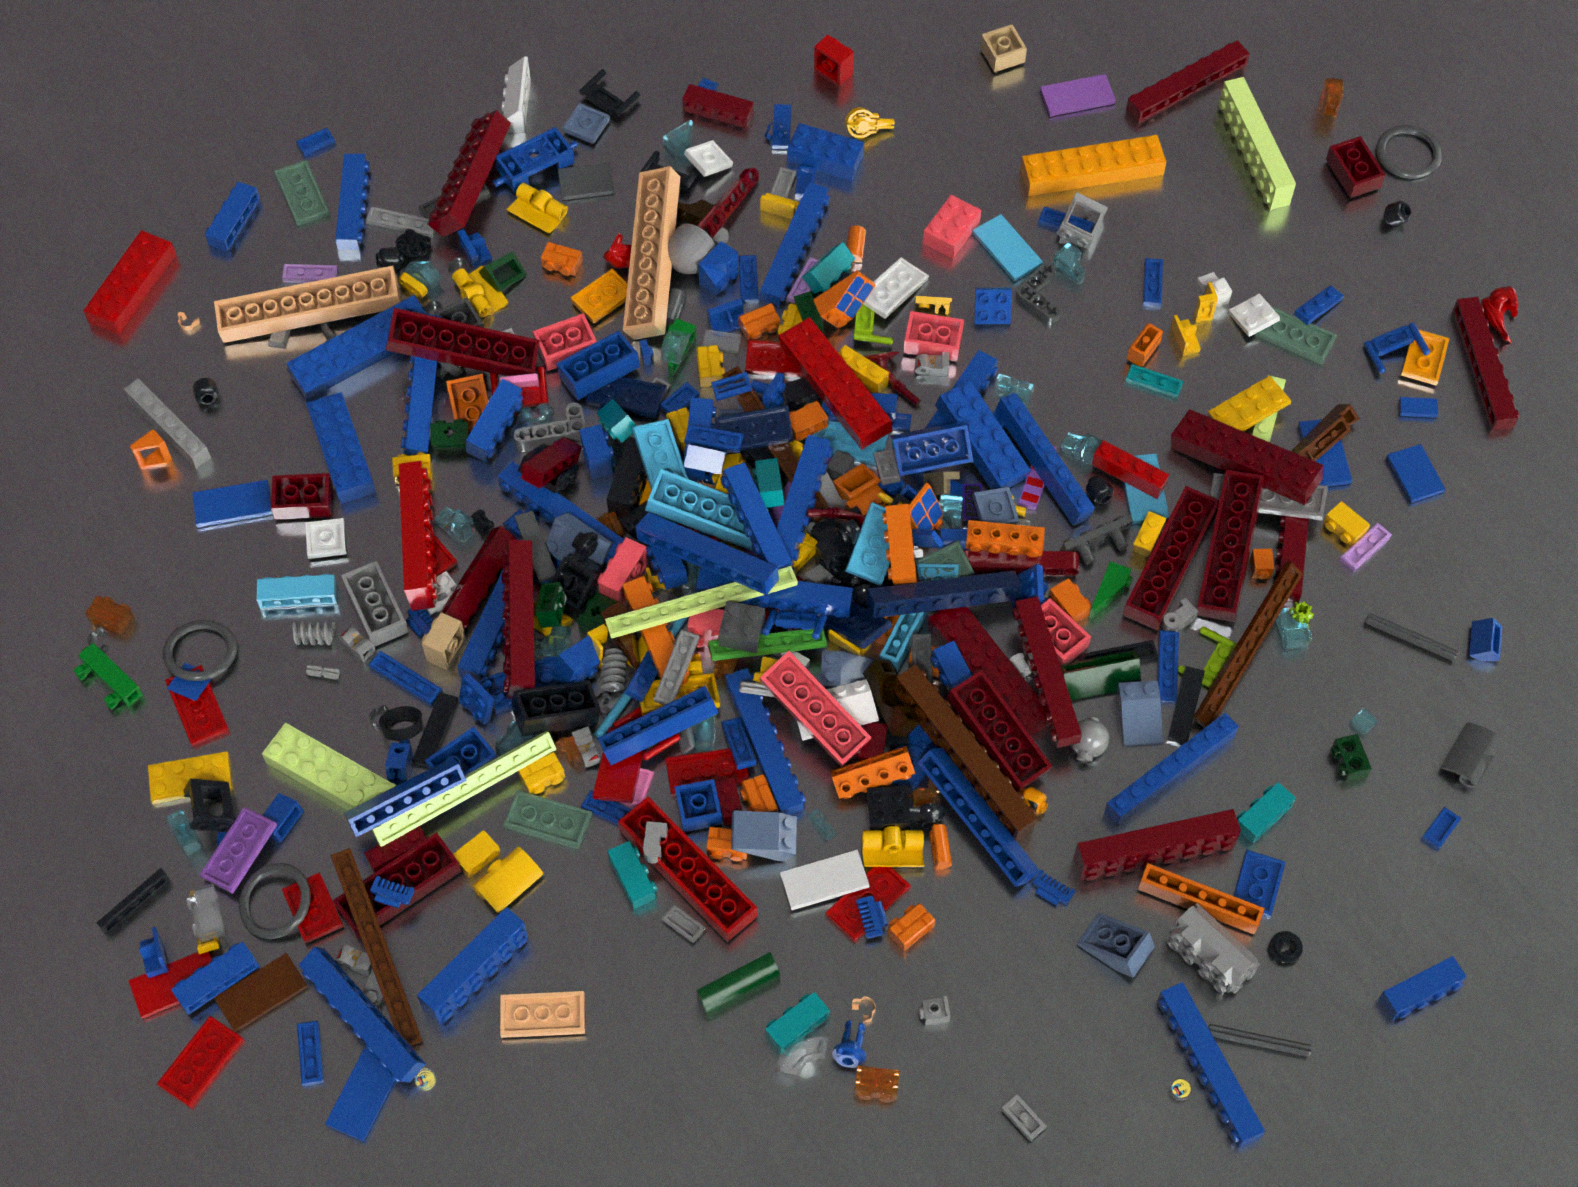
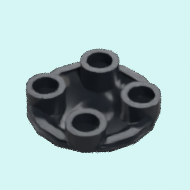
M407 229L404 234L396 239L395 244L398 251L410 257H419L429 252L431 239L428 236L415 233L412 229Z

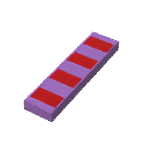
M1031 465V472L1027 476L1018 506L1036 511L1045 484Z

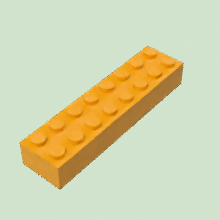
M1158 135L1025 155L1022 156L1020 170L1028 196H1035L1164 175L1166 159Z

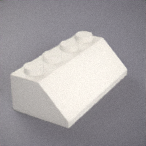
M526 56L511 65L508 74H505V85L507 87L503 89L505 101H502V112H504L503 116L511 123L507 133H525L531 82L529 62Z
M867 679L827 689L860 726L879 721ZM796 720L802 741L813 738Z

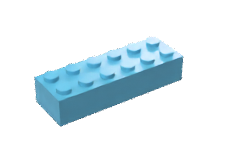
M660 469L645 511L752 551V542L750 538L746 537L742 521L738 520L734 504L730 503L728 494Z

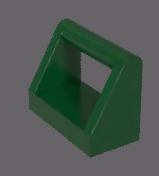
M513 251L478 271L481 277L497 292L527 276ZM508 264L517 274L499 283L492 272Z
M811 291L794 296V301L802 321L810 317L824 334L822 319L814 303Z

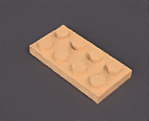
M584 991L500 995L501 1038L585 1034Z

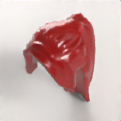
M618 233L610 249L604 253L603 258L615 268L622 269L626 267L629 269L632 244H623V236L621 233Z
M1507 286L1495 289L1490 293L1489 297L1483 298L1481 303L1484 306V316L1488 319L1489 324L1500 334L1504 341L1511 343L1512 340L1504 326L1503 316L1507 309L1510 310L1512 317L1517 316L1518 299L1515 289Z

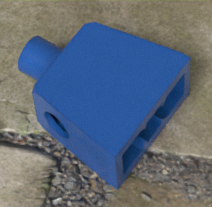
M409 739L398 741V743L393 742L389 748L385 770L387 780L396 786L411 779L413 753Z

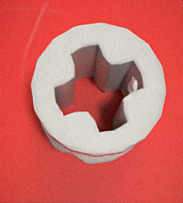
M1018 653L1009 659L1023 678L1031 673L1023 653Z

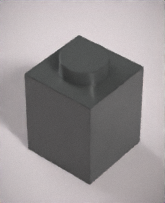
M837 450L827 466V473L830 478L835 480L852 470L854 458L846 452Z

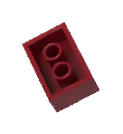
M1361 136L1329 147L1326 160L1350 198L1382 187L1386 175Z
M330 474L272 476L271 510L274 519L332 517L333 484Z

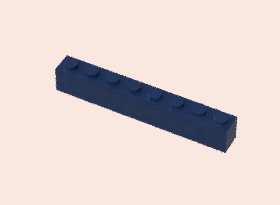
M1015 571L869 588L866 605L872 618H881L1020 600L1022 584Z

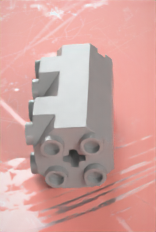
M1198 903L1195 906H1191L1176 921L1177 928L1172 926L1168 932L1169 940L1167 943L1169 947L1174 951L1177 950L1187 964H1198L1200 976L1208 979L1213 984L1215 990L1221 994L1224 992L1237 993L1243 986L1242 983L1246 979L1250 980L1257 972L1255 970L1260 966L1258 963L1259 959Z

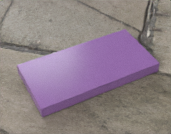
M1106 74L1040 87V93L1049 117L1111 105L1116 102Z
M243 807L199 876L233 894L277 824Z

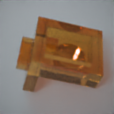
M614 511L604 513L597 518V521L624 538L623 528Z
M738 658L716 661L714 666L715 679L722 681L724 674L732 675Z
M572 736L560 738L554 743L556 754L565 752L568 761H572L574 767L582 764L580 753Z
M928 778V789L918 788L912 792L913 807L927 803H936L937 795L940 794V791L930 778Z

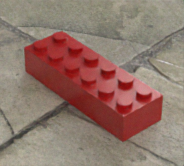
M141 230L83 311L88 323L120 335L176 256L172 242Z

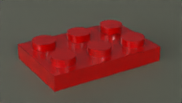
M320 872L306 878L311 892L310 905L304 920L298 926L305 944L344 927ZM297 883L282 889L293 917L296 915L301 902V892Z

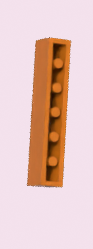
M644 576L622 584L623 593L631 611L659 604L657 598L653 599L651 594L653 592L650 581L646 582ZM668 623L640 630L660 679H662L674 648L673 642H675L672 632L667 631L666 626ZM688 669L683 679L682 685L688 683L687 676L690 675Z
M1149 863L1146 866L1138 888L1142 892L1186 909L1198 903L1215 920L1253 935L1259 926L1265 909Z

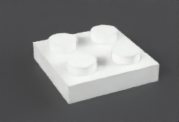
M713 140L685 149L684 155L704 177L731 168L733 165V161Z
M1260 293L1229 309V315L1248 337L1280 321V316Z
M344 518L305 522L308 559L347 554Z

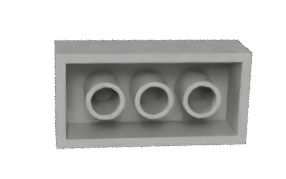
M377 560L341 575L344 587L374 647L408 633L406 621Z

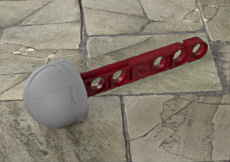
M756 168L743 170L739 175L740 178L734 181L697 226L682 224L671 235L668 251L672 267L682 274L699 273L698 264L716 247L712 238L750 192L751 188L758 182L759 172ZM750 172L752 173V180L749 178ZM741 182H742L743 187H744L743 191H742L741 188H740ZM732 193H733L734 196H735L734 202L732 201V198H731ZM714 215L717 218L716 224L713 221ZM705 226L708 229V233L704 231Z

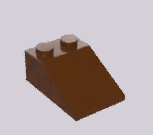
M619 601L600 613L605 624V619L631 612V609L628 605L624 606ZM633 632L612 638L636 671L640 665L637 633Z

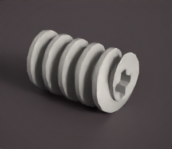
M294 620L292 627L294 642L296 645H300L301 642L304 645H308L309 641L311 645H316L317 642L319 645H323L326 642L330 646L335 636V623L332 621L331 626L328 627L327 621H324L323 626H320L319 621H316L315 626H313L312 622L309 621L308 625L305 626L304 621H301L300 625L297 626Z
M611 648L603 652L600 688L607 692L625 689V685L622 683L625 682L623 676L626 675L624 670L626 669V664L624 662L627 661V657L622 655L623 652L619 649Z

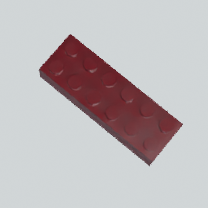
M980 670L950 690L946 696L968 728L974 733L978 742L986 748L991 760L997 762L1001 773L1009 777L1012 787L1016 792L1021 791L1042 777L1053 767L983 670Z
M436 832L364 879L363 883L380 926L462 871L459 862ZM380 876L381 880L385 879V883L389 880L390 884L394 882L395 885L397 883L400 886L404 885V889L407 886L409 889L413 887L415 892L409 905L401 903L399 908H395L375 901L376 895L370 891L375 878ZM343 893L335 898L333 903L355 937L359 940L361 939L346 896Z

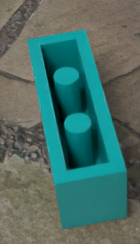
M842 242L832 247L802 278L814 294L819 291L823 293L831 287V282L838 280L842 271L846 272L852 267L851 263L855 260V257Z
M614 399L596 413L600 417L598 422L614 440L618 438L621 443L633 434L632 427L637 426Z
M778 459L755 461L756 468L752 469L753 479L766 508L784 505Z
M1279 782L1274 786H1268L1263 792V797L1254 799L1250 804L1251 808L1248 811L1243 810L1237 816L1241 829L1240 833L1252 844L1283 816L1296 800V797Z
M627 841L608 850V858L633 909L655 900L657 887L653 880L649 881L647 874H649L645 863H640L638 859L640 853L637 847H632L630 841Z
M815 991L810 995L806 994L799 1000V1004L795 1007H788L783 1012L782 1017L778 1020L773 1019L766 1025L765 1036L777 1051L782 1054L830 1017V1009Z

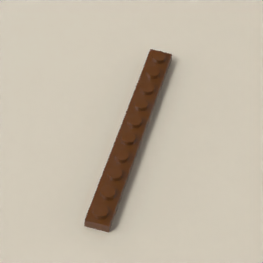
M736 366L722 374L723 379L742 373V371ZM742 379V380H739V381H736V382H732V383H738V382H741V381H745V379ZM753 388L752 391L735 396L744 412L766 409ZM788 443L767 446L773 457L778 459V465L792 484L799 463L795 453ZM816 492V505L814 509H827L829 506L820 492ZM812 517V518H813L814 521L817 523V522H819L820 520H822V519H824V518H826V517Z
M1286 562L1194 714L1193 719L1203 728H1206L1218 717L1302 577L1303 573L1292 562Z
M348 848L330 855L394 1028L411 1047L422 1043L421 1035L352 851Z

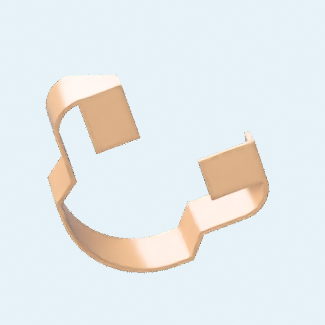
M183 312L177 314L179 326L183 330H192L200 324L198 317L193 320L194 322L191 325L183 326L181 325L180 317L183 320L187 319Z
M862 997V999H853L852 1010L859 1009V1005H854V1002H862L863 1000H868L874 1005V1008L875 1003L869 997ZM863 1015V1022L872 1021V1017L868 1019L869 1015Z

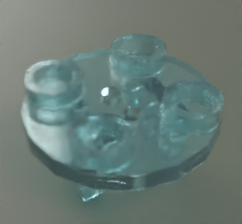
M548 403L539 404L538 408L533 409L525 407L520 409L518 420L526 422L527 427L531 426L533 421L545 420V423H550L549 417L555 411L554 408L549 407Z

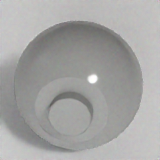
M1088 717V719L1078 722L1082 733L1080 743L1071 745L1072 749L1077 753V759L1084 762H1092L1093 757L1101 755L1109 744V733L1106 727L1099 722L1098 718Z

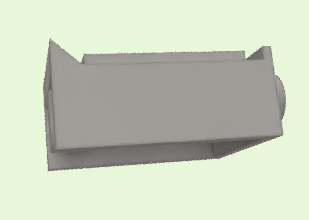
M1076 192L1056 234L1080 247L1088 249L1095 238L1108 207ZM1076 204L1083 206V212L1086 214L1090 213V211L1099 214L1092 233L1068 223Z

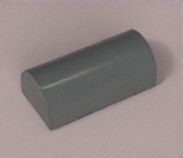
M672 288L669 290L666 325L673 324L676 318H680L686 300V294L680 289Z

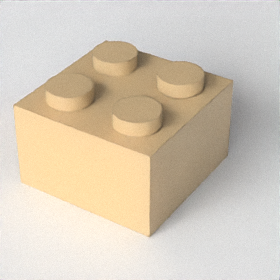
M1013 24L981 35L980 49L994 72L1025 62L1027 48Z
M440 613L438 618L433 620L431 630L423 636L421 642L427 662L448 670L466 640L462 621L444 613Z

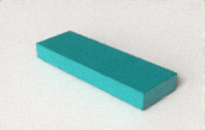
M1131 364L1125 382L1174 398H1178L1183 385V380Z

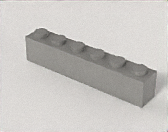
M139 378L124 388L128 401L196 469L211 459L207 446Z

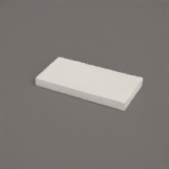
M900 257L874 281L876 286L863 305L886 319L928 280L929 275Z
M858 850L780 872L791 910L870 887Z

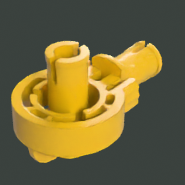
M863 107L852 109L845 118L846 130L855 138H865L870 134H876V130L879 129L893 130L894 126L892 125L895 124L893 118H879L878 113H871Z

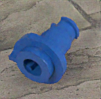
M848 1020L845 1023V1031L841 1043L833 1048V1058L844 1067L854 1068L864 1064L866 1060V1052L861 1049L863 1032L865 1031V1025L862 1022L859 1023L856 1041L849 1040L852 1021Z

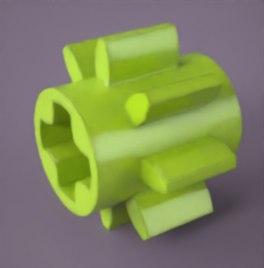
M1305 601L1299 604L1295 602L1294 606L1289 610V614H1292L1290 621L1297 623V626L1303 623L1308 625L1309 619H1312L1314 613L1310 612L1312 606L1306 604Z

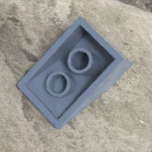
M566 513L555 518L545 544L548 552L562 561L563 557L573 555L575 548L572 547V543L578 533L597 532L570 513ZM598 533V546L595 552L588 557V560L602 569L612 542Z
M822 651L821 685L827 690L865 680L863 673L874 662V659L843 651Z
M1158 681L1118 683L1116 698L1123 745L1163 744Z
M734 810L732 812L731 850L785 862L796 855L797 817L778 812Z
M1099 912L1077 942L1079 947L1114 970L1133 978L1155 948L1148 931Z

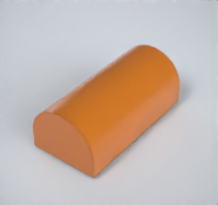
M857 225L849 228L846 247L855 257L853 262L862 263L866 230L862 226Z
M934 824L929 832L934 869H946L952 866L947 827L943 824Z

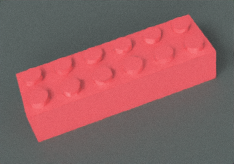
M790 651L783 655L760 677V682L841 767L871 740L872 737Z

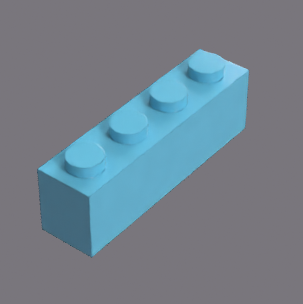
M327 573L317 576L303 575L301 577L284 576L282 578L265 577L257 579V602L260 609L337 604V581L334 574Z
M928 612L900 615L880 654V659L891 661L896 673H898L912 646L911 634H918Z

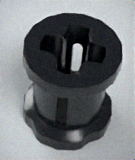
M480 509L473 513L470 521L475 523L479 528L480 534L484 535L494 528V523L489 521L485 516V511Z

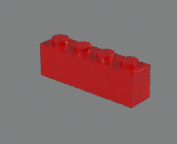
M1104 440L1094 453L1093 466L1155 499L1159 498L1167 486L1168 473Z

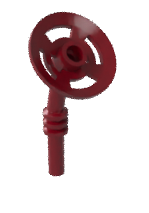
M899 351L864 356L889 372V382L896 392L903 394L916 406L920 404L921 400L910 392L903 382L899 379L897 380L886 366L887 360L897 356Z
M839 507L806 510L807 517H827L828 519L843 517L856 520L860 525L859 529H861L866 516L842 510Z

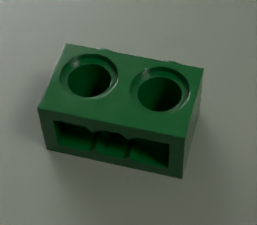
M560 582L541 584L535 610L541 628L560 627L566 595Z
M1358 734L1335 739L1331 747V754L1334 759L1336 758L1339 774L1344 777L1345 782L1368 777L1372 768ZM1343 747L1348 748L1350 752L1343 750ZM1349 765H1354L1357 769H1352Z

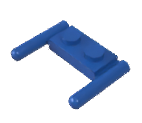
M1410 323L1408 326L1405 325L1363 344L1378 372L1381 374L1386 369L1379 356L1414 343V340H1416L1424 355L1430 354V350L1415 323Z
M771 610L762 629V634L767 636L773 624H776V626L785 629H814L812 638L817 640L820 637L827 616L825 614L818 616V613L781 610L777 613L776 610Z

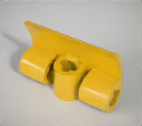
M523 182L517 188V199L506 209L515 216L550 234L566 216L568 206L553 199L545 190L541 189L538 191Z
M483 266L469 274L465 269H459L453 273L452 279L460 289L462 299L468 298L479 317L489 316L508 305V300L501 291L497 292L481 277L478 271Z
M897 826L886 827L883 831L862 830V856L865 867H924L923 830L901 831V828Z
M517 846L504 859H498L493 862L488 868L487 873L472 885V888L481 899H486L493 909L500 913L543 875V871L521 847Z

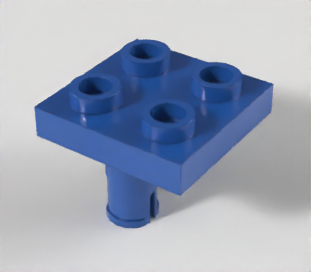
M975 288L974 324H1011L1012 288Z
M777 372L769 384L755 379L752 381L751 387L753 390L763 394V396H757L766 409L783 405L784 396L782 394L786 386L784 374Z
M1035 564L1017 575L1022 584L1020 600L1038 596L1041 605L1048 600V598H1044V593L1047 592L1049 586L1047 581H1043L1042 565Z
M468 673L462 678L459 702L472 713L475 720L480 721L484 726L490 722L493 706L503 701L505 696L499 689L491 694L486 691L492 687L491 681L486 676L476 681Z

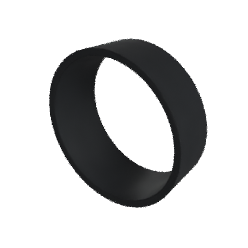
M402 706L385 712L379 718V725L384 737L392 741H404L418 735L422 730L421 711L415 707ZM397 721H416L415 724L407 728L387 729L388 726Z

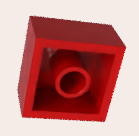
M828 34L814 46V69L839 86L853 75L854 51L851 48L846 47Z

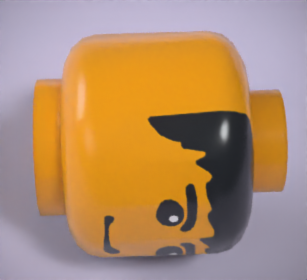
M1028 787L1020 792L1025 799L1024 802L1028 807H1032L1037 815L1043 814L1046 811L1048 803L1046 802L1047 797L1045 793L1033 787Z

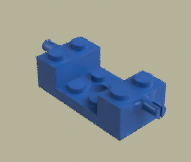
M554 127L497 155L495 158L496 167L501 177L493 180V184L497 187L506 183L516 193L521 183L524 182L529 185V176L554 164L558 169L574 164L573 149L578 147V144L575 140L568 143L559 130ZM531 154H538L537 157H530Z

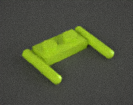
M862 305L855 317L853 340L892 345L893 338L872 335L874 311Z
M1203 626L1200 628V633L1219 642L1203 669L1205 673L1202 684L1211 688L1237 643ZM1182 665L1178 666V672L1184 675L1185 667Z

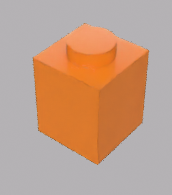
M1272 548L1252 550L1250 556L1252 578L1267 579L1272 577L1274 571Z

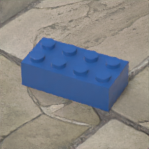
M802 123L798 124L787 148V162L799 166L816 167V171L853 181L864 156V142Z
M618 330L556 363L561 381L574 397L579 400L639 368L640 363L637 351Z
M504 379L501 380L466 439L467 453L484 462L494 456L496 444L502 442L506 427L510 428L514 421V413L519 412L522 408L523 396L520 387Z
M964 421L890 436L899 476L973 462L968 426Z

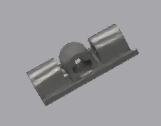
M1467 722L1443 762L1441 769L1459 774V780L1463 785L1470 788L1476 787L1483 772L1486 771L1491 763L1493 755L1501 743V737L1487 728Z

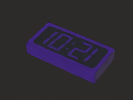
M963 484V521H980L972 495L974 492L982 491V484Z

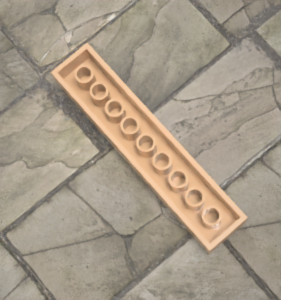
M671 166L639 172L623 331L633 340L665 335L672 268L668 243L671 235L675 232L680 176Z
M389 266L214 301L218 333L223 343L385 311L400 303L401 298L394 267Z

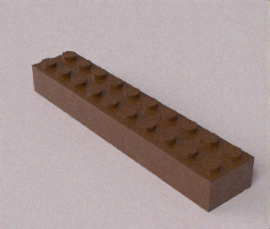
M915 664L898 675L895 681L894 694L904 706L914 708L920 721V727L937 748H943L1017 842L1030 834L1038 819L1035 810L1032 807H1028L1024 802L1023 795L1019 791L1016 792L1012 787L1011 780L1008 776H1004L1001 773L997 762L989 758L986 748L981 744L979 745L975 740L974 733L970 729H966L962 718L951 710L950 703L940 696L936 685L928 681L924 670L919 669Z

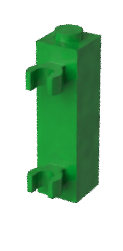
M94 643L85 647L78 655L83 664L77 666L73 671L81 681L92 672L112 692V694L107 695L103 699L111 710L120 701L129 707L143 695L139 686Z

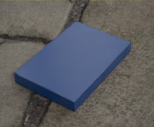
M1421 444L1387 454L1386 459L1410 503L1445 492L1446 488Z
M1246 849L1233 896L1265 908L1262 916L1271 918L1286 861Z

